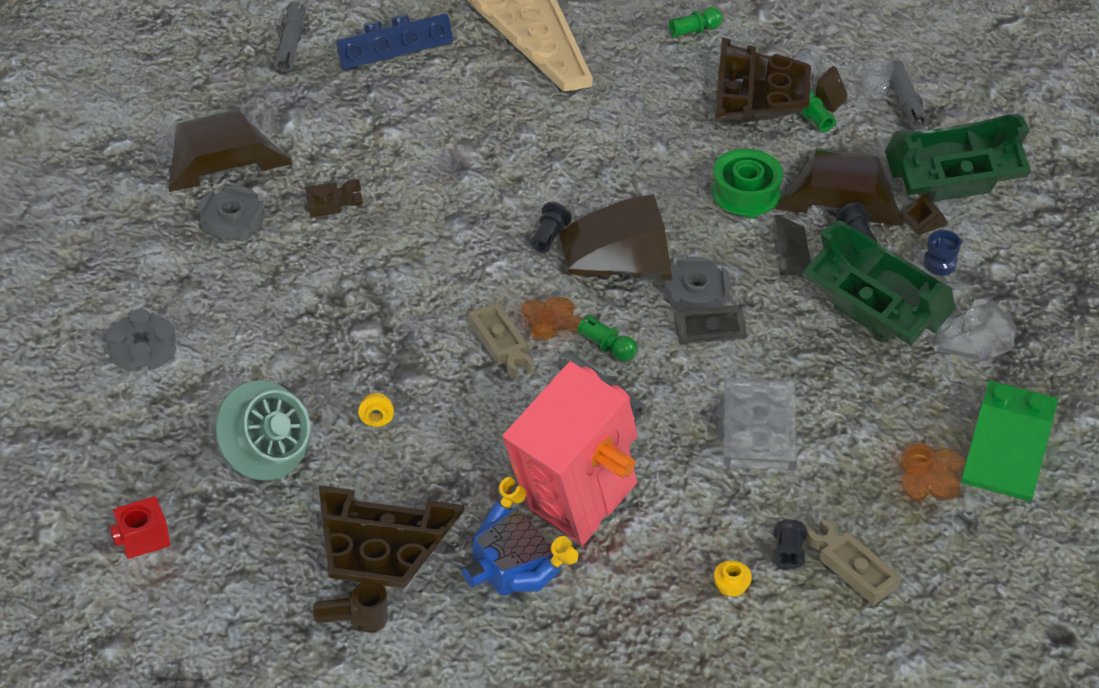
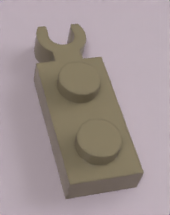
M499 302L468 312L469 324L497 366L507 363V373L513 380L517 379V367H524L529 374L533 373V358L528 354V344Z
M827 520L821 521L819 531L823 536L817 535L811 529L807 531L806 542L811 548L821 550L820 560L872 605L877 604L900 587L902 577L848 532L839 537L835 534L833 524Z

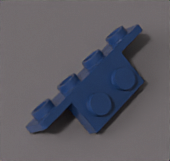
M444 13L423 19L409 18L408 14L391 17L392 22L382 25L381 21L363 24L364 29L357 30L356 35L336 40L341 67L348 69L452 43L453 35L449 16Z

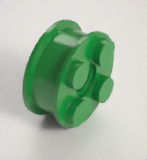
M736 149L724 153L716 160L713 168L715 180L712 183L711 194L718 206L727 212L749 219L757 218L759 215L765 214L777 206L781 196L780 184L783 180V168L773 156L755 149Z

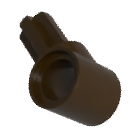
M362 582L353 591H349L350 598L316 601L313 603V615L316 623L352 620V626H356L365 632H375L382 629L388 621L387 593L382 585Z

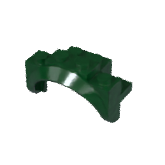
M1017 113L940 129L924 131L898 130L894 132L885 149L892 177L903 178L907 194L928 192L932 202L991 193L998 181L1028 177L1031 172L1022 145L1030 131L1024 118Z
M840 220L830 224L820 234L824 248L803 271L806 280L831 295L835 309L886 341L892 335H895L907 344L912 345L925 329L935 334L955 310L953 292L950 286L932 277Z

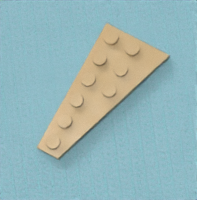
M467 0L563 92L592 87L593 77L557 0Z

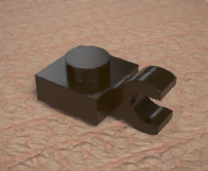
M357 179L345 182L341 188L337 187V182L305 187L310 218L342 213L341 206H358L363 203L361 192H359L361 191V186Z

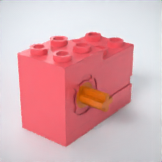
M569 361L502 435L518 485H522L526 490V497L524 499L526 508L581 546L600 527L602 519L606 515L609 516L637 484L634 471L636 461L631 458L629 451L631 443L638 437L634 422L635 418L630 405V397L621 387L617 385H612L611 387L603 382L597 373L589 367L584 366L581 368L572 361Z

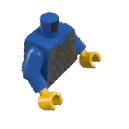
M507 477L500 483L499 491L503 498L501 501L496 500L474 536V562L462 568L464 579L470 587L473 588L488 580L501 595H508L514 592H538L553 578L557 577V574L561 571L560 565L562 563L572 565L578 560V551L571 547L572 541L566 536L556 538L552 545H550L518 507L514 509L510 507L512 503H521L526 497V490L522 485H518L516 490L510 494V491L516 484L512 477Z

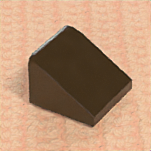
M834 66L830 67L817 81L815 97L820 98L823 102V107L831 112H835L847 99L846 89L837 67Z
M925 194L900 213L901 217L917 235L936 230L948 224L943 213Z

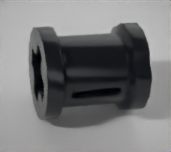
M792 519L779 521L773 530L774 537L777 539L776 548L773 550V563L784 569L799 568L805 563V551L802 548L803 541L807 536L806 526L802 522Z

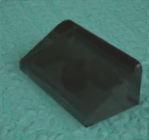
M774 215L772 233L779 275H804L803 271L811 263L805 227L782 216Z
M742 305L676 311L673 316L680 345L747 338Z

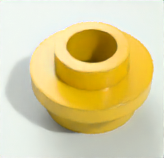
M371 393L360 402L359 417L369 426L381 427L392 420L394 406L384 394ZM378 410L381 413H372L371 411Z
M725 561L720 563L714 571V582L719 591L724 595L739 596L751 584V571L741 562Z

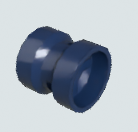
M948 230L934 231L928 238V251L925 254L924 266L932 274L938 276L950 275L957 266V255L961 248V239L957 234Z

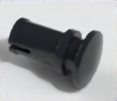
M555 202L545 203L542 207V216L539 219L540 226L534 237L530 240L531 246L534 245L533 248L541 253L549 251L556 235L562 232L564 227L568 226L572 221L570 211L563 205Z
M849 203L837 212L836 221L845 222L877 242L868 226L869 220L865 214L866 207L863 203Z

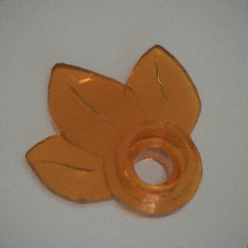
M552 297L545 303L529 299L522 306V314L528 318L531 334L540 339H552L557 336V332L560 330L577 331L578 325L583 319L573 315L574 303L565 297Z
M912 444L903 452L901 457V466L905 471L902 477L903 489L911 499L917 502L923 501L929 493L940 499L956 498L960 494V485L954 472L960 470L966 464V460L950 449L932 450L926 444Z

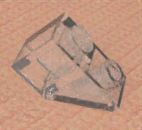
M991 300L980 306H973L968 311L953 318H947L935 334L933 348L942 353L986 361L1013 350L1017 326Z

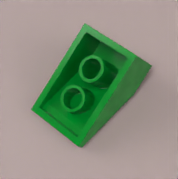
M989 380L961 483L1032 502L1059 398Z

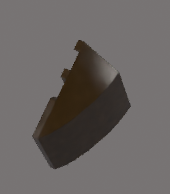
M722 37L714 121L752 122L791 115L808 108L810 103L811 64L779 54L766 56L757 53L756 47L748 45L747 49L731 45V39Z
M239 110L179 122L176 125L169 192L199 186L200 175L257 162L261 171L291 165V159L263 135Z
M816 148L776 206V210L807 213L808 204L842 208L849 203L861 202L865 205L866 212H871L870 222L903 225L901 214L881 166L880 159L875 155Z
M654 194L623 200L594 211L573 222L560 232V241L569 274L610 276L614 271L631 272L632 278H641L642 273L661 274L662 280H672L665 227Z
M319 485L329 578L398 588L407 587L427 558L464 512V505L428 500L425 510L356 501L355 490Z

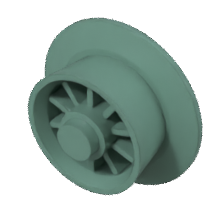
M251 381L233 389L221 403L215 424L217 443L228 464L243 476L259 481L281 478L292 472L299 465L308 447L311 428L308 413L301 401L286 388L270 381Z

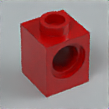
M156 496L112 509L115 524L109 526L115 547L122 545L127 559L171 546L167 522Z

